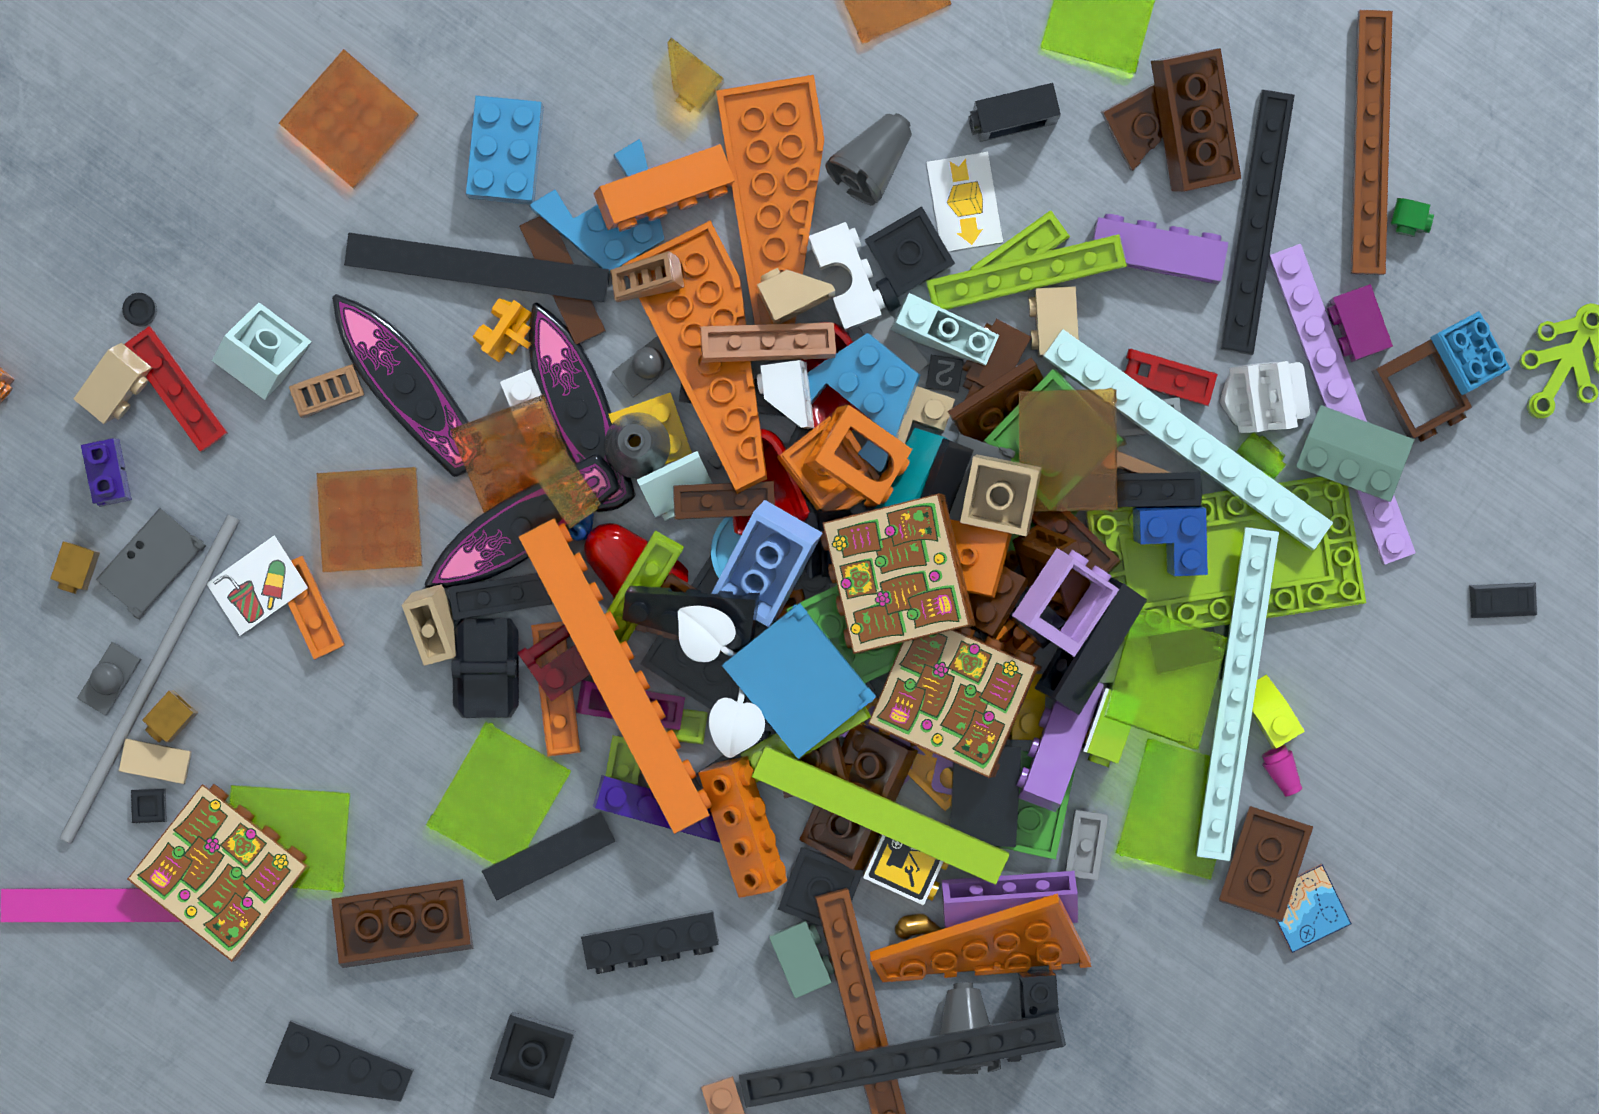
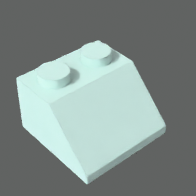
M258 303L223 337L212 361L265 400L283 382L312 341L261 303Z
M697 451L637 479L655 518L657 519L662 516L664 521L674 518V485L713 484Z

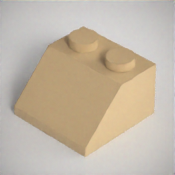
M776 268L760 277L761 283L757 284L758 293L774 324H781L835 297V289L832 284L790 270L780 273L779 269Z

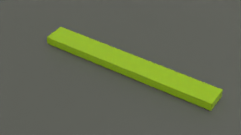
M765 745L752 773V777L995 885L1010 855L1009 852Z

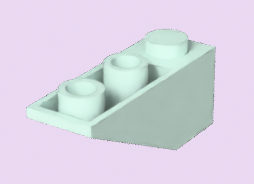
M910 293L903 300L890 329L920 344L985 366L999 337L998 334Z

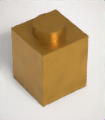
M63 541L50 579L59 582L57 588L76 594L78 589L88 590L100 553Z
M169 690L142 721L148 725L145 731L157 742L160 743L162 740L172 742L198 712L174 690Z

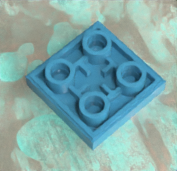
M1480 311L1430 337L1461 395L1511 369Z

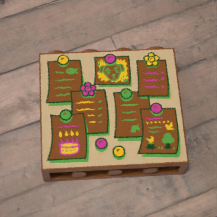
M938 493L823 523L824 531H821L823 533L821 541L824 550H829L832 561L831 564H828L829 575L832 583H837L840 596L836 597L837 609L840 616L845 615L847 629H844V638L848 649L852 648L854 654L865 653V651L976 625L945 495Z
M970 627L902 642L868 724L988 778L995 777L1000 767L998 761L1036 672L1042 669L1041 665L1034 663L1036 657L1021 650H1017L1016 654L1004 650L1005 643L987 636L985 641L973 636L975 630Z
M202 784L127 880L231 962H234L244 952V947L299 877L310 866L304 862L307 856L293 845L287 849L278 842L282 836L268 825H265L262 829L252 821L255 817L252 812L241 804L235 808L227 802L226 799L229 795L216 784H213L211 787Z

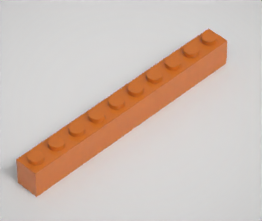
M552 519L519 536L673 833L676 834L710 816L707 809L712 807V804L704 789L696 790L691 779L697 777L688 759L681 761L676 751L681 745L672 729L668 732L665 731L660 720L666 718L657 700L650 702L645 692L650 686L643 672L640 670L635 673L629 661L635 657L626 641L619 643L614 633L619 627L611 611L604 614L598 602L604 598L595 582L588 584L583 574L588 568L580 552L573 555L567 543L573 541L565 524L557 525L555 519Z

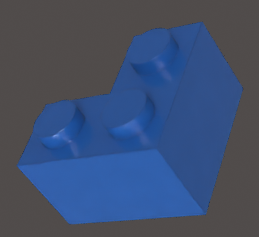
M1133 507V541L1139 544L1166 543L1167 573L1173 576L1208 575L1205 507Z

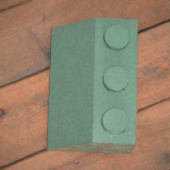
M1320 405L1296 467L1391 502L1415 439Z

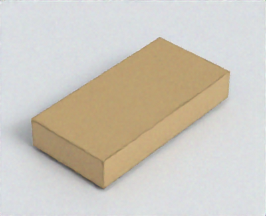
M125 739L119 771L185 784L192 751Z

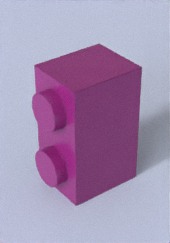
M1371 284L1335 296L1329 300L1331 306L1327 307L1328 316L1332 325H1338L1342 337L1338 338V342L1344 357L1349 356L1351 362L1393 347Z

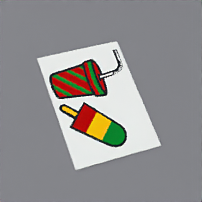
M275 535L207 583V586L239 636L308 589Z

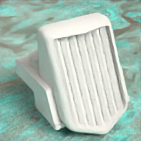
M1282 361L1229 368L1230 375L1226 379L1220 404L1231 421L1238 426L1239 433L1298 427L1297 419L1307 418L1310 415L1305 371L1302 363Z

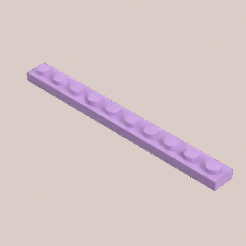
M1301 244L1269 255V260L1323 405L1367 422ZM1355 489L1382 564L1385 565L1415 554L1416 552L1395 496L1389 502Z

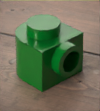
M1397 198L1391 220V225L1396 227L1395 232L1415 237L1416 232L1430 233L1434 214L1429 213L1431 204Z

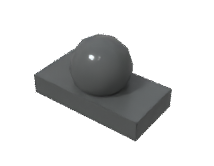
M657 336L612 372L634 398L671 369L673 365Z
M111 642L98 665L92 670L90 678L77 699L106 716L142 659L115 642Z

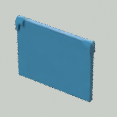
M801 603L794 605L785 615L722 664L723 668L750 701L760 708L764 718L798 759L868 703L873 702L876 697L810 617Z

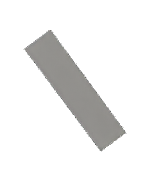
M840 266L822 280L833 285L835 297L846 293L852 285L850 273ZM886 307L880 310L881 318L858 326L864 335L866 333L871 334L918 373L929 365V362L911 339L890 330L895 319Z

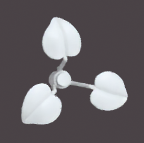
M688 606L678 610L679 642L682 650L689 658L698 662H710L719 655L720 650L730 657L737 653L725 646L734 639L736 634L734 624L726 614L706 606ZM740 687L737 702L731 698H721L714 704L709 715V728L713 741L717 748L726 757L730 758L753 746L761 738L765 728V718L762 711L753 703H743L745 693Z

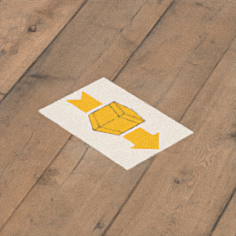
M988 152L926 162L938 234L947 250L954 251L1003 242Z

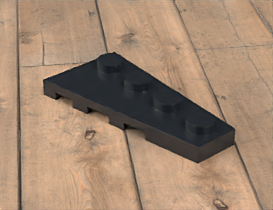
M629 586L625 592L622 620L679 636L678 610L680 608L688 606L711 607L726 614L733 622L736 634L734 639L725 646L734 652H738L754 639L760 593H748L747 596L733 595L732 591H719L718 594L701 593V590L687 589L686 592H672L671 588Z
M291 1020L265 1083L401 1102L414 1069Z

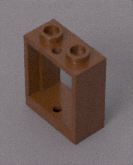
M1431 339L1371 371L1406 436L1412 439L1418 437L1420 442L1436 435L1438 432L1435 427L1447 422L1450 427L1467 418L1464 412L1472 408L1466 395H1461ZM1429 356L1455 407L1415 428L1388 377Z
M1039 525L1030 529L1027 536L1020 535L1012 540L1022 575L1029 581L1027 585L1029 588H1031L1057 548L1068 555L1071 550L1082 555L1077 540ZM1071 569L1048 603V606L1065 622L1091 585L1089 579Z

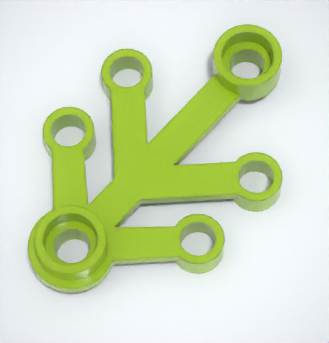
M1590 303L1580 307L1576 312L1575 318L1556 323L1545 321L1536 328V335L1543 342H1549L1559 334L1577 331L1570 343L1541 351L1527 350L1521 354L1519 362L1525 370H1533L1540 364L1560 359L1542 392L1533 394L1527 401V411L1533 418L1544 419L1552 415L1555 410L1554 397L1572 367L1578 386L1576 393L1578 400L1588 404L1597 399L1599 392L1597 387L1591 383L1582 349L1589 339L1595 356L1593 368L1599 374L1598 304ZM1588 314H1594L1597 317V324L1595 326L1587 323L1586 318ZM1543 326H1549L1552 329V335L1549 338L1542 335L1541 329ZM1527 354L1535 356L1536 363L1533 366L1525 363V356ZM1585 387L1592 390L1593 396L1591 399L1583 397L1582 390ZM1539 399L1547 401L1548 408L1546 411H1540L1537 408Z

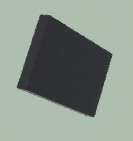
M1004 747L998 761L1000 767L996 776L988 778L953 762L950 827L993 846L1016 847L1019 787L1016 785L1020 776L1021 747Z

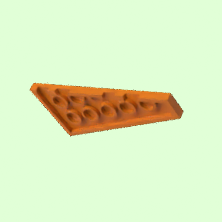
M1058 893L870 952V961L882 983L922 980L926 974L944 973V978L957 977V972L975 971V976L1027 972L1030 967L1049 966V970H1060L1063 964L1079 963L1080 968L1091 967L1090 956Z

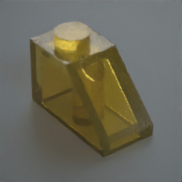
M670 38L667 45L673 92L677 96L675 102L689 113L694 109L700 114L716 94V91L724 84V78L673 38Z

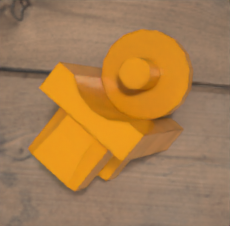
M499 298L493 305L491 313L499 318L500 321L493 330L484 324L479 326L473 338L482 346L481 350L500 363L506 352L513 355L519 345L526 349H529L531 343L524 339L531 327L526 325L531 317V312L515 300L511 303Z

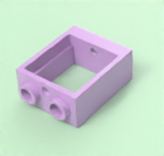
M1057 548L1012 616L1075 657L1119 589L1108 582L1112 576L1096 565L1092 570L1086 567L1089 560L1079 553L1071 550L1068 555ZM1074 569L1092 581V583L1059 631L1041 619L1040 615L1070 570Z

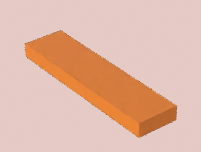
M563 621L531 625L533 645L564 624ZM567 638L535 660L540 668L568 650ZM539 685L547 757L580 753L581 748L573 687L551 702Z

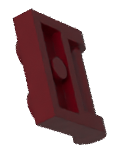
M564 624L529 649L524 647L517 652L551 702L591 675L575 645L542 668L536 663V659L570 636Z

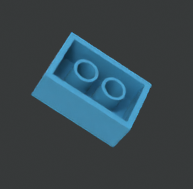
M475 95L466 195L469 199L527 205L535 201L544 113L542 102Z

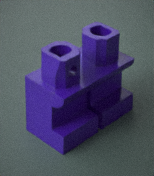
M111 438L81 445L92 503L102 507L131 501L132 497L127 473L121 470L125 468L120 439Z

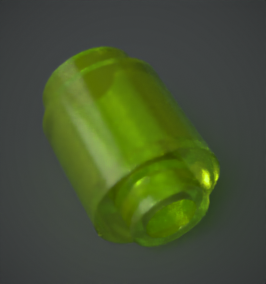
M1252 432L1236 451L1242 458L1273 479L1287 465L1282 461L1286 454L1265 436H1258L1255 432Z

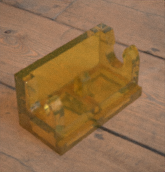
M564 449L533 469L532 474L569 528H572L598 509L597 507L601 505V502Z

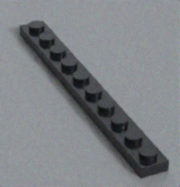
M1059 1012L745 1072L739 1075L745 1106L748 1108L1062 1048L1066 1045Z

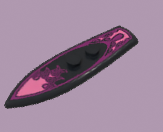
M338 294L333 295L334 314L340 338L351 362L376 398L404 429L453 477L462 475L474 468L486 454V448L453 396L425 357L394 324L379 313L355 300Z
M536 302L532 305L529 327H531L529 330V342L531 343L529 347L531 369L555 425V435L570 465L594 454L600 455L610 465L605 455L604 441L606 433L612 425L608 415L612 412L598 375L581 344H575L568 328L554 314ZM613 469L620 488L613 496L596 508L595 511H612L635 498V491L631 478L623 476Z
M594 454L498 503L472 521L446 546L434 563L425 581V587L430 588L442 584L443 588L476 583L501 574L527 560L529 556L519 536L552 519H555L557 525L564 523L568 530L571 529L619 490L620 486L613 469L600 455Z

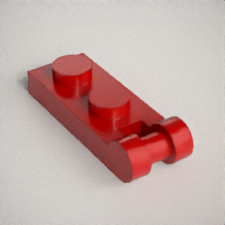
M1128 349L1126 355L1128 363L1126 370L1122 372L1140 385L1152 391L1176 398L1180 397V399L1203 406H1209L1218 374L1138 350ZM1141 364L1150 366L1147 377L1138 375Z

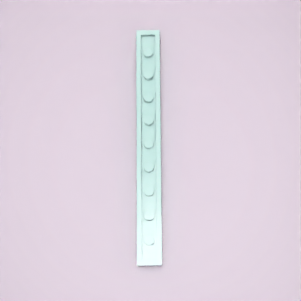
M1064 329L1061 330L1042 357L1309 549L1314 550L1333 524L1328 518Z
M1244 528L1196 856L1225 861H1230L1279 535L1277 531Z

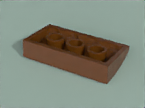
M1221 48L1152 60L1151 67L1171 190L1185 192L1242 179Z
M862 723L849 730L841 747L849 782L893 802L896 801L918 753V750ZM815 805L799 840L852 870H864L880 833Z
M463 879L331 899L338 962L342 968L474 949Z

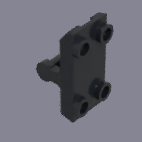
M510 618L461 619L454 628L456 656L452 658L451 665L453 707L462 718L512 717L519 706V655L517 653L519 652V633L517 627Z

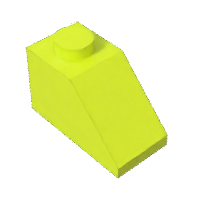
M1267 674L1257 679L1252 716L1271 748L1277 749L1305 731L1291 707Z

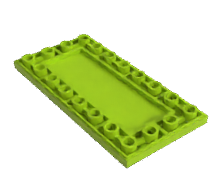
M1321 476L1279 483L1333 522L1314 550L1306 547L1228 490L1202 494V507L1206 508L1208 575L1173 576L1167 573L1166 543L1139 544L1133 541V507H1113L1086 511L1088 529L1121 560V563L1109 575L1147 599L1124 640L1230 624L1245 527L1279 532L1266 619L1365 604V590L1348 486Z

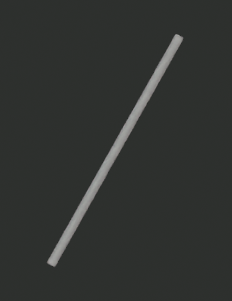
M229 514L227 515L60 836V839L70 844L73 842L240 521L239 519Z

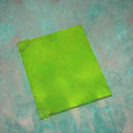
M1054 0L1041 49L1112 67L1129 74H1136L1139 56L1155 0Z
M1142 608L1127 633L1104 717L1177 742L1184 747L1198 750L1228 638Z
M485 721L480 734L426 825L431 830L439 832L495 864L528 847L571 770L495 727L493 723Z
M1147 738L1140 769L1115 853L1122 857H1131L1211 880L1217 859L1196 856L1211 756L1159 742L1154 738Z
M231 785L230 804L237 808L241 804L255 815L252 821L263 829L265 825H268L282 836L278 842L289 849L293 845L307 856L304 862L310 868L303 872L292 888L343 892L345 887L350 793Z

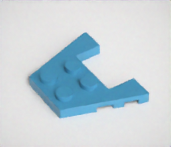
M640 139L613 155L626 177L648 170ZM556 190L551 191L529 205L535 214L542 217L554 230L567 238L599 268L611 270L621 267L624 263L638 257L665 240L660 218L650 221L648 217L637 220V226L619 232L618 227L607 230L598 204L573 218Z
M866 333L836 353L835 358L827 359L808 372L811 404L815 402L826 386L829 385L873 422L898 438L899 429L904 416L907 414L921 375L875 337ZM868 440L858 453L879 472L883 473L889 463V455Z

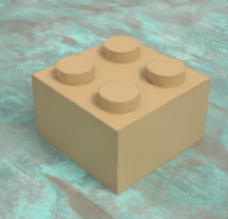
M976 454L972 460L960 523L1027 536L1030 530L1042 467Z

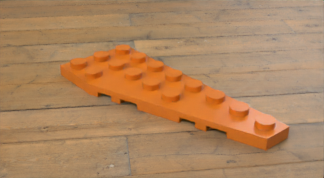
M814 75L716 91L727 161L735 179V182L732 184V191L755 325L774 324L757 290V284L761 283L760 277L776 268L779 269L780 273L790 270L803 275L824 147V133ZM796 316L781 324H795Z
M710 220L624 263L622 266L667 251L672 252L680 259L684 287L670 292L641 297L639 300L738 494L766 480L767 473L752 361L702 362L701 326L747 325L740 277ZM652 270V271H651L652 281H655V280H656L655 270ZM638 273L639 285L643 284L641 273Z

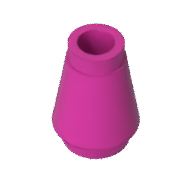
M1282 745L1277 749L1272 748L1262 755L1264 761L1262 766L1285 797L1302 790L1293 752L1291 750L1288 751L1286 745Z

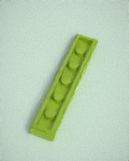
M1120 234L927 280L926 283L931 303L948 310L1127 267Z

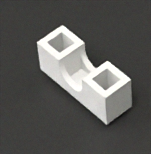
M844 222L810 235L809 242L820 270L831 266H840L845 268L851 275L852 285L846 293L832 299L844 330L848 331L881 318L880 310L885 308L879 290L872 291L868 279L872 278L873 274L867 259L861 260L856 248L861 246V242L855 228L849 229L847 223Z

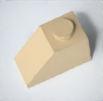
M442 584L412 592L402 604V608L423 665L454 658L456 651L453 615Z

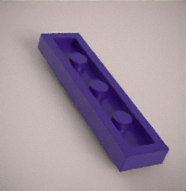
M601 775L593 803L594 808L671 829L650 788ZM710 808L707 809L710 816L680 831L720 843Z

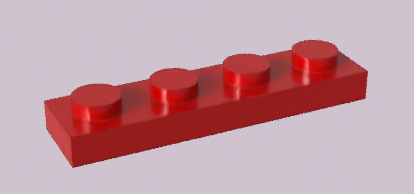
M148 326L124 344L152 367L146 378L201 453L228 434L225 427L151 326Z

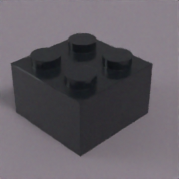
M512 1012L505 1028L490 1079L554 1099L576 1031Z

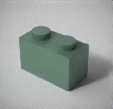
M803 920L769 935L795 998L832 983L829 975L834 974L833 966L828 955L821 957L817 944L822 943L815 924L808 926L807 921Z

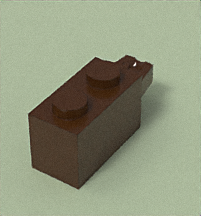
M997 318L993 325L986 323L984 328L998 334L999 337L986 366L970 360L965 362L962 370L968 373L964 378L963 387L969 390L965 400L1014 369L1031 336Z

